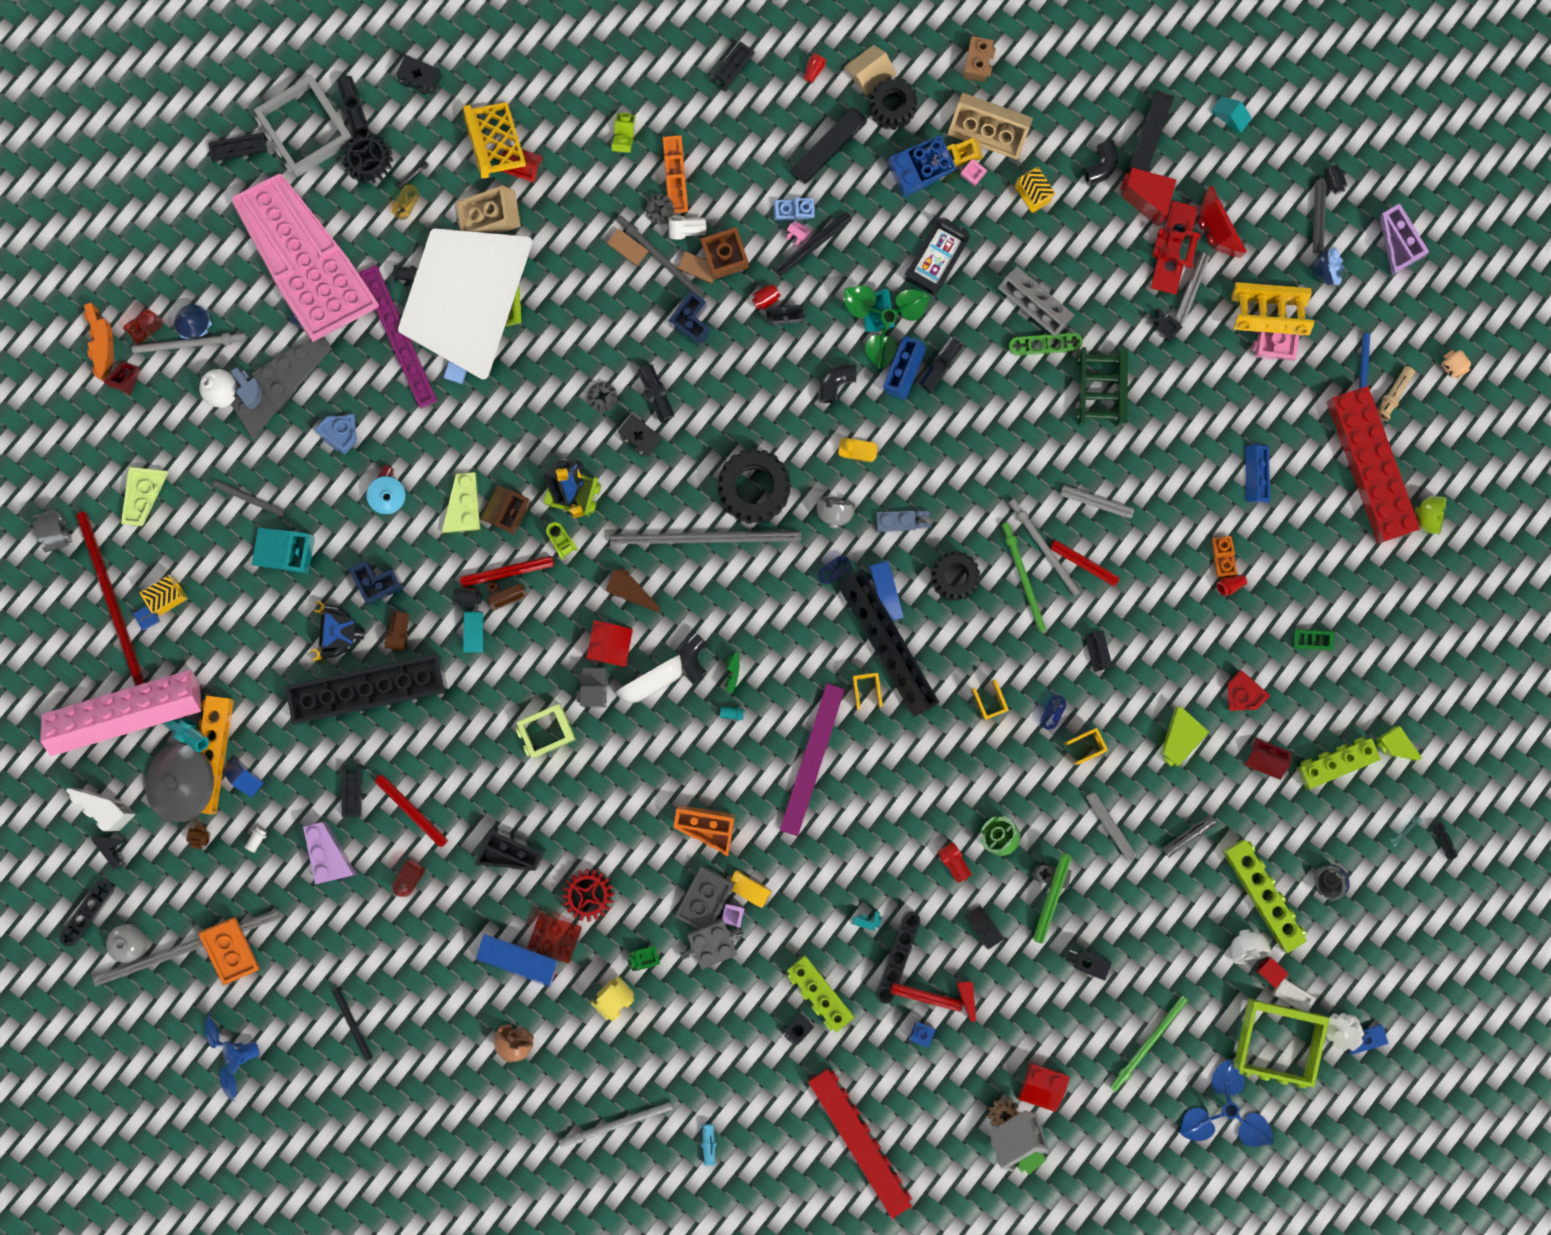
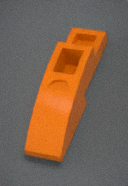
M88 303L84 305L86 310L84 317L90 324L89 334L92 340L95 341L88 342L89 349H87L90 360H93L94 367H92L95 377L104 382L110 375L113 365L114 341L109 321L100 318L98 308L94 304Z

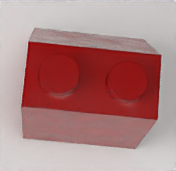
M1132 168L1130 173H1126L1121 182L1120 190L1123 191L1121 197L1155 225L1160 226L1168 214L1177 179Z

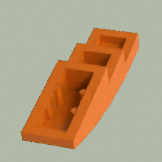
M682 136L663 137L668 197L674 205V213L688 212Z

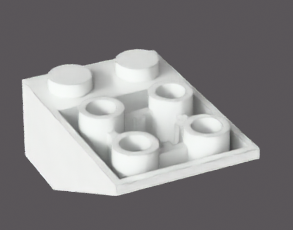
M68 788L66 790L70 794V800L75 804L79 803L84 808L82 811L88 817H93L97 821L96 825L103 831H120L136 815L122 800L83 789Z

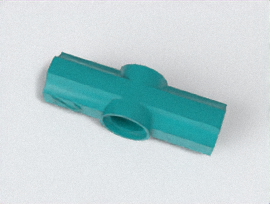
M181 717L162 723L173 732L172 736L176 740L186 743L194 751L202 752L204 749H207L209 745L208 737L196 728L197 724L192 720Z

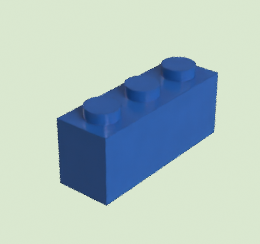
M907 336L903 337L883 385L884 390L889 396L906 400L926 352V348L921 340Z

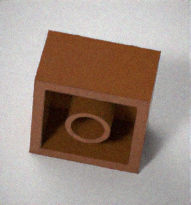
M737 227L701 238V246L714 280L749 268V262Z

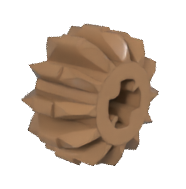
M1001 1098L1000 1105L995 1100L993 1103L996 1108L989 1107L993 1114L987 1116L989 1119H993L990 1123L991 1126L997 1125V1128L1021 1112L1016 1111L1019 1108L1017 1104L1012 1106L1013 1101L1011 1099L1006 1103L1005 1099ZM1003 1111H1006L1007 1114H1009V1116H1006L1007 1119L1003 1120V1118L1000 1116V1114L1003 1115Z

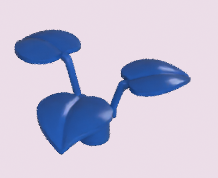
M207 1014L205 1037L211 1048L223 1047L226 1068L223 1067L220 1071V1083L226 1096L233 1102L236 1096V1083L232 1074H235L239 1065L246 1063L248 1059L258 1057L259 1048L255 1041L247 1044L242 1042L230 1043L229 1041L220 1042L219 1031L210 1014Z
M1231 1059L1222 1062L1214 1071L1211 1080L1212 1087L1216 1093H1225L1227 1103L1222 1106V1113L1209 1118L1207 1111L1202 1108L1190 1109L1183 1117L1180 1134L1193 1141L1207 1140L1215 1133V1126L1211 1121L1224 1116L1227 1119L1237 1118L1242 1123L1238 1129V1135L1244 1144L1251 1147L1272 1144V1130L1263 1116L1257 1113H1249L1244 1121L1239 1115V1107L1237 1104L1232 1103L1229 1094H1239L1244 1089L1245 1078L1243 1074H1239V1071L1233 1067L1234 1062Z

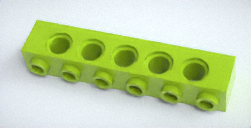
M1241 839L1222 852L1282 952L1289 953L1307 942L1305 938L1306 932L1301 925L1298 926L1295 922L1296 916L1294 912L1286 907L1284 903L1286 902L1285 897L1280 891L1277 892L1274 885L1276 883L1271 875L1266 874L1264 870L1266 868L1265 864L1260 858L1257 859L1252 843ZM1244 856H1247L1250 860L1249 865L1246 867L1242 865V858ZM1254 873H1258L1260 876V880L1256 884L1252 881ZM1264 890H1268L1270 893L1268 900H1264L1262 897ZM1275 907L1280 909V914L1277 917H1274L1272 914ZM1288 923L1290 931L1284 934L1283 926Z

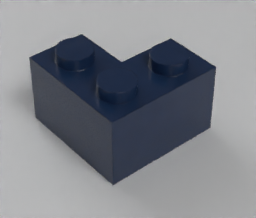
M690 291L668 320L671 328L699 348L711 334L710 327L698 319L707 308L706 301Z
M364 561L349 569L365 603L370 606L404 589L397 572L393 569L377 576L371 563L368 561Z

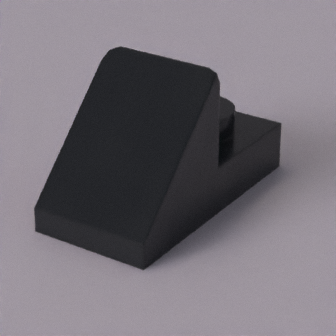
M103 836L91 838L114 870L121 869L126 865L123 861L124 856L119 850H115L126 839Z

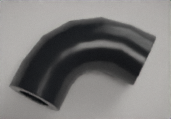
M1108 140L1097 145L1099 162L1094 166L1084 168V179L1087 186L1099 184L1107 180L1114 173L1118 163L1115 140Z
M856 364L835 366L825 374L820 382L818 392L820 403H836L838 401L837 392L839 386L843 383L856 382Z
M696 631L685 640L679 654L682 672L693 685L707 673L698 662V655L708 644Z

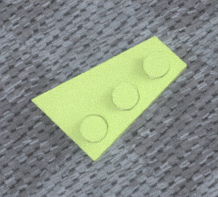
M476 473L456 474L442 533L481 530Z

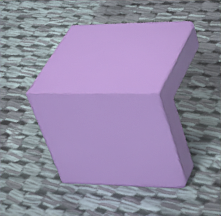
M726 903L722 917L724 923L740 927L745 907Z

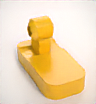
M844 437L840 440L838 455L842 458L873 462L876 459L878 447L873 442Z

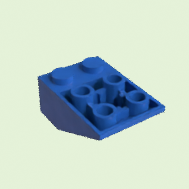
M941 135L890 156L888 160V167L902 197L920 191L956 170V166Z

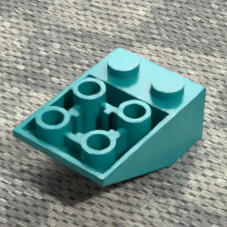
M258 528L251 565L308 575L315 537L311 534L294 531Z

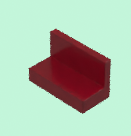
M1255 738L1251 754L1245 762V766L1281 780L1291 764L1292 752Z

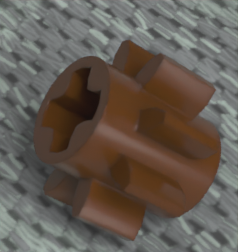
M195 825L194 829L190 828L188 830L186 842L191 843L190 848L202 849V845H208L210 832L206 831L207 827Z

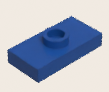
M1379 1024L1363 1029V1043L1355 1051L1349 1048L1348 1050L1349 1054L1353 1055L1389 1044L1383 1025Z

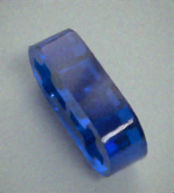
M838 556L819 571V582L824 585L833 583L849 570L850 560L846 556ZM838 560L846 561L845 569L841 567L835 570V567L838 566ZM831 570L834 572L830 575L831 580L822 579V572L829 573Z
M1059 695L1050 698L1040 717V725L1043 729L1052 730L1058 725L1067 705L1065 698ZM1059 699L1061 700L1060 704L1062 707H1058L1054 712L1052 710L1055 705L1052 702ZM1053 714L1051 721L1054 722V724L1046 726V721H1044V718H1049L1050 715Z

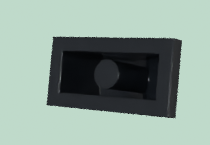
M981 905L964 916L987 950L1004 940Z

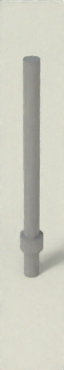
M225 333L222 336L134 345L132 346V352L140 353L221 343L223 345H230L232 342L247 341L246 333L233 335Z
M1016 499L1010 501V506L1017 514L1016 518L1027 528L1074 596L1079 594V589L1028 518L1029 515L1026 510L1023 511Z
M668 1102L583 1132L581 1130L574 1132L573 1135L558 1140L559 1145L564 1147L573 1143L579 1144L584 1142V1139L673 1110L672 1104Z

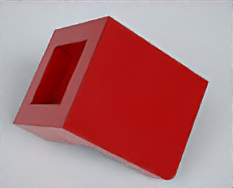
M1266 957L1254 970L1273 988H1277L1288 976V973L1271 957Z

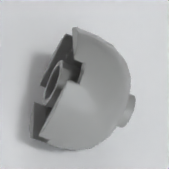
M821 497V499H817V514L823 522L828 523V527L839 528V525H844L852 519L856 503L849 499H846V502H844L839 497Z
M122 924L115 927L109 933L106 940V949L114 960L121 963H131L145 954L148 947V938L141 930V927L135 924Z

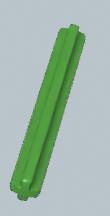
M1062 853L1033 937L1037 943H1044L1072 860L1070 854Z

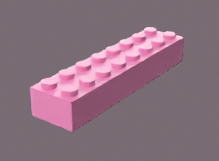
M188 670L58 710L49 711L42 714L40 741L51 757L201 712L200 684L193 671Z

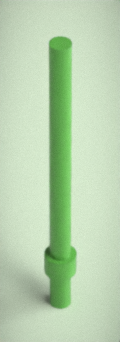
M1009 522L1004 523L1002 527L1006 536L1005 542L1011 550L1039 633L1046 631L1017 547V538L1013 536Z
M1184 996L1179 998L1126 1067H1122L1118 1072L1119 1076L1110 1086L1113 1091L1116 1092L1125 1080L1128 1081L1131 1077L1130 1073L1187 1003L1188 1000Z

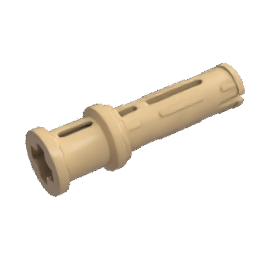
M1405 366L1388 395L1383 396L1382 403L1377 409L1381 420L1389 421L1393 409L1398 407V399L1415 374V370L1411 367ZM1402 380H1404L1403 383H1402V385L1400 386L1399 390H1397V388H1398L1399 385L1401 384Z

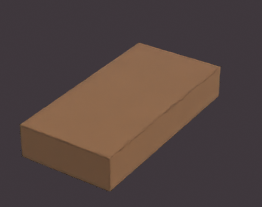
M617 229L607 242L608 246L635 266H638L648 253L646 248L620 229Z
M685 251L677 269L713 284L714 279L712 278L707 260Z

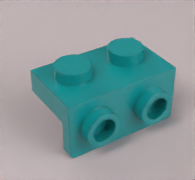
M883 289L875 292L876 303L872 308L881 311L892 309L889 290ZM869 310L868 315L863 318L865 331L879 333L883 330L884 324L880 322L879 314ZM889 324V328L895 327V324Z

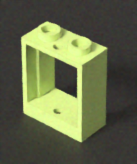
M561 704L516 722L518 725L516 728L517 734L526 743V745H523L527 756L531 755L532 758L541 756L576 740ZM555 712L565 738L535 751L524 725Z

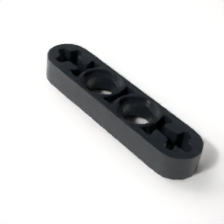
M102 880L95 884L61 932L60 942L66 947L74 946L81 940L114 893V885L111 881ZM107 885L106 889L108 890V892L102 893L100 898L94 896V894L100 895V893L102 892V888L100 887ZM90 900H95L98 904L97 909L94 911L88 907ZM79 916H83L86 919V924L83 927L77 925V918ZM75 929L80 931V933L74 932L72 935L74 940L67 942V934H72Z

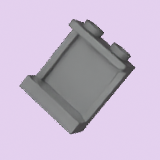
M1026 1110L989 1132L991 1145L995 1149L997 1163L1001 1169L1013 1171L1015 1170L1014 1164L1035 1151L1044 1153L1049 1150L1037 1114Z

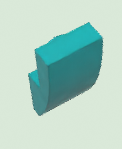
M464 611L463 652L483 653V611Z

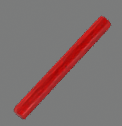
M552 556L461 576L460 582L463 587L552 567L554 566Z
M379 775L375 779V783L439 847H443L448 842V839L384 775Z

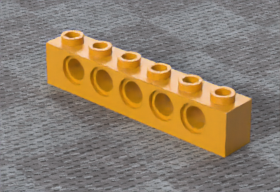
M206 696V699L202 702V711L204 712L203 718L199 721V730L208 737L209 742L207 749H204L202 752L205 755L208 750L213 752V757L209 761L214 774L213 792L209 803L201 812L204 814H217L234 703L233 699ZM217 711L219 718L214 722L212 714ZM211 731L216 733V738L213 741L209 739Z

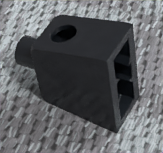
M1070 950L1066 961L1077 965L1075 969L1104 981L1112 964L1108 960L1083 950L1081 954ZM1088 959L1092 961V965L1090 967L1083 965V960Z

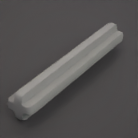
M1201 253L1198 257L1175 320L1180 324L1186 321L1210 258L1208 254Z
M1063 486L1060 492L1061 496L1126 518H1131L1134 513V509L1068 486Z
M1092 792L1087 795L1086 799L1126 860L1134 858L1136 856L1134 850L1097 794Z

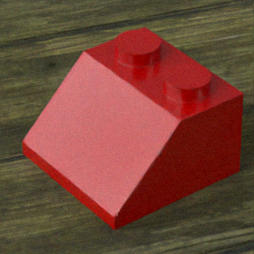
M594 621L586 658L591 661L626 667L633 629Z
M1029 1062L1018 1100L1056 1112L1065 1095L1070 1076Z

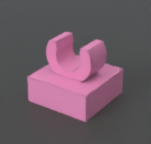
M972 159L960 176L975 187L987 173V170Z
M794 221L787 229L790 232L787 235V239L789 240L795 235L797 237L795 245H798L809 236L811 230L798 221Z

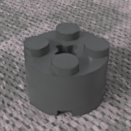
M55 509L32 517L36 520L33 522L38 541L39 543L44 542L45 547H42L45 553L69 546V543L73 542L70 532H67L64 526L67 524L64 513L61 514L60 511Z

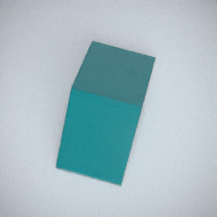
M1221 97L1211 110L1213 115L1240 134L1252 119L1242 101Z

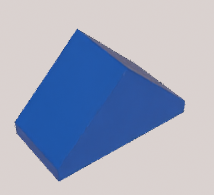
M234 758L222 772L231 785L249 797H253L264 784L259 777L237 758Z

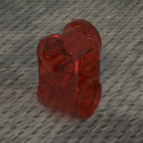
M145 310L136 318L126 323L123 330L129 333L133 339L132 342L137 345L144 342L162 326V319L153 311ZM154 317V321L148 324L149 318Z
M407 859L393 884L394 894L399 897L411 895L426 868L411 859ZM405 884L407 890L406 892H401L399 886Z

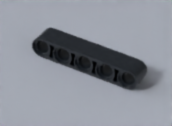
M1156 90L1126 173H1130L1132 168L1148 172L1174 100V95Z
M852 107L792 167L791 172L804 185L808 183L864 127L868 119L855 107Z
M914 911L905 912L900 921L876 990V996L881 1003H890L895 997L890 992L889 998L882 999L880 992L883 989L890 990L893 983L899 984L921 921L920 916ZM915 915L916 923L908 925L906 923L907 916ZM903 933H907L910 936V940L906 944H902L899 940L900 935ZM902 952V961L895 962L893 960L894 953ZM890 970L896 971L897 977L895 980L890 981L887 979L886 975Z

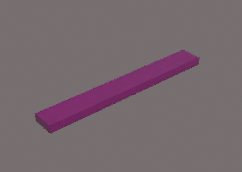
M375 265L359 272L362 280L379 304L376 311L419 408L422 409L438 402L410 338L401 334L398 330L401 317L378 266Z
M826 684L780 828L782 832L794 836L799 835L845 689Z

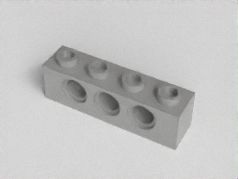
M1018 266L1007 275L998 287L999 290L1055 337L1074 317L1071 311Z

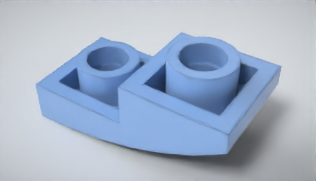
M814 198L774 201L775 220H800L815 217Z

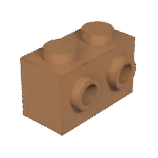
M971 36L963 75L964 79L985 83L986 77H990L992 65H989L990 59H994L996 50L995 47H992L994 40Z

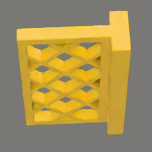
M507 102L472 109L470 105L463 106L464 120L481 179L488 178L489 173L526 166ZM505 109L506 113L503 117L495 114L497 110ZM484 113L488 116L483 121L477 118L476 114ZM491 118L499 121L496 127L488 123ZM502 124L510 127L507 133L499 129ZM484 127L492 130L489 136L481 133ZM496 133L504 136L500 142L493 139ZM507 139L515 142L512 148L504 145ZM489 142L497 146L494 151L486 148ZM500 148L508 151L505 157L497 154ZM514 154L520 158V161L512 162L508 159ZM493 158L501 161L499 165L491 166L490 162Z

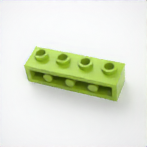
M1361 737L1354 740L1353 745L1347 746V744L1336 747V752L1330 754L1327 751L1319 754V759L1312 761L1310 758L1300 762L1302 766L1296 769L1305 789H1312L1380 761L1381 758L1373 739Z
M806 955L787 969L789 973L787 975L788 979L793 985L796 983L801 988L799 990L800 994L805 1000L808 998L813 1003L812 1009L818 1016L820 1014L823 1015L826 1019L824 1024L830 1031L834 1029L837 1033L855 1018Z

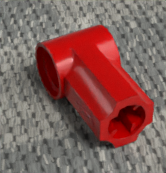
M954 842L937 851L940 859L949 868L957 883L964 881L972 875Z

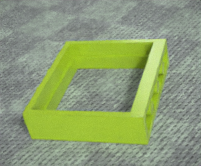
M1248 998L1233 1067L1239 1071V1074L1251 1077V1074L1258 1075L1259 1079L1266 1081L1273 1078L1277 1079L1276 1082L1288 1085L1291 1082L1295 1083L1296 1087L1302 1089L1307 1088V1086L1315 1087L1330 1018L1322 1014ZM1257 1010L1315 1023L1304 1076L1245 1064Z

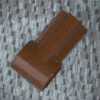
M393 611L390 629L385 638V648L400 651L406 650L410 614Z

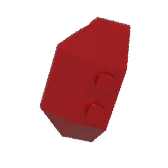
M1212 185L1205 192L1197 216L1198 225L1201 229H1204L1207 243L1210 246L1212 245L1214 250L1241 258L1247 251Z

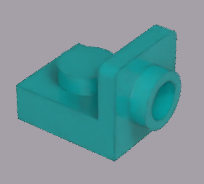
M875 911L871 922L869 921L870 917L858 914V918L853 916L851 924L875 931L876 927H880L882 917L879 916L880 912Z

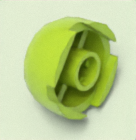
M1428 497L1422 501L1420 507H1416L1415 516L1418 518L1419 527L1425 532L1440 535L1444 520V510L1446 508L1445 497Z

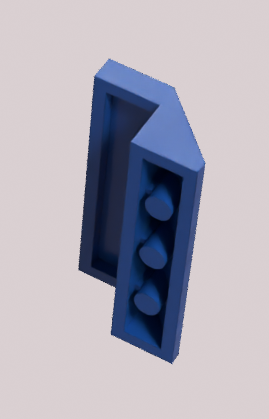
M483 934L476 957L479 962L549 988L553 982V975L558 965L557 960Z

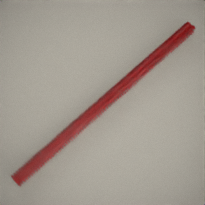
M83 511L76 514L77 521L91 556L97 579L101 585L107 608L115 626L114 628L118 632L117 637L121 641V648L124 650V657L127 659V666L130 668L129 671L132 675L131 677H133L134 686H138L146 682H143L145 681L142 680L144 679L141 676L143 673H140L142 671H139L141 669L138 667L140 664H137L139 662L135 660L137 658L134 655L136 653H133L135 651H132L134 650L132 649L133 646H131L133 644L129 642L131 641L129 640L130 637H128L130 635H127L129 633L125 631L127 629L124 626L126 624H123L125 622H122L124 621L122 620L123 617H121L123 615L119 613L121 612L119 611L120 608H118L120 606H117L119 604L115 602L117 599L114 597L116 595H113L115 593H112L114 592L113 588H111L113 586H110L112 584L108 582L110 579L107 576L109 575H106L108 573H105L107 572L106 568H104L106 566L102 564L104 563L102 562L103 559H101L103 557H100L102 555L98 553L100 552L99 548H97L99 546H96L98 544H95L97 543L95 542L96 539H94L96 537L92 535L94 534L92 533L93 528H90L92 526L88 524L90 523L88 522L89 517H86L88 515H85L87 513Z

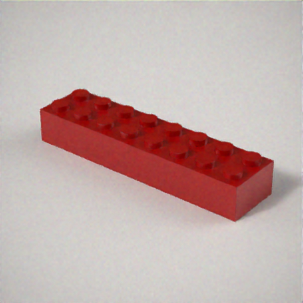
M1369 386L1332 397L1326 403L1377 544L1420 530Z

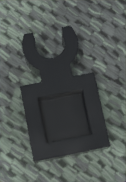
M1156 308L1155 313L1158 314V318L1149 315L1148 320L1158 325L1155 330L1169 342L1183 327L1172 316L1168 315L1165 318L1162 310Z

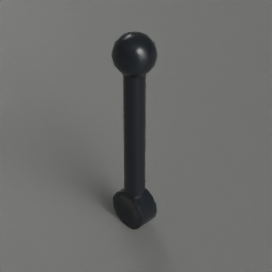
M426 161L422 162L417 170L402 182L397 183V188L403 189L409 180L423 169H427L429 164Z

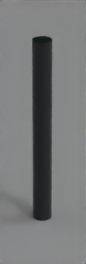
M340 988L333 990L335 999L365 1061L372 1059L370 1050Z

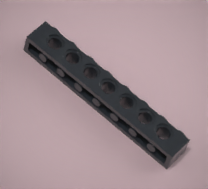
M863 569L837 584L838 588L912 716L916 717L940 703Z

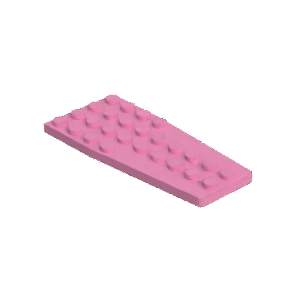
M277 174L232 197V203L277 288L312 342L379 307V304L348 257L282 174Z

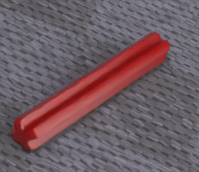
M1057 540L1051 545L1050 549L1108 584L1112 586L1117 585L1120 579L1117 575Z
M893 983L890 992L894 995L958 1012L963 1007L962 1001Z

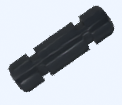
M1435 824L1433 830L1438 834L1437 838L1442 849L1446 851V858L1448 860L1458 857L1456 849H1453L1454 845L1448 832H1445L1444 824Z

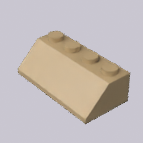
M962 93L947 135L963 141L975 138L979 141L980 147L1018 160L1033 118Z

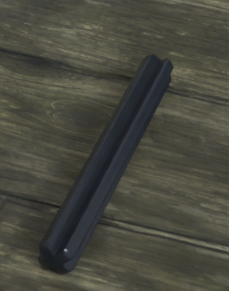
M847 212L843 213L776 266V273L779 276L787 273L850 223L852 220L851 216Z

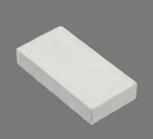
M1285 979L1272 992V995L1292 1007L1309 1012L1316 1000V997Z

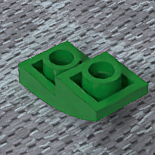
M736 652L734 656H729L725 664L728 666L727 671L733 673L732 676L729 675L724 684L727 687L726 692L731 694L734 693L740 669L739 654Z

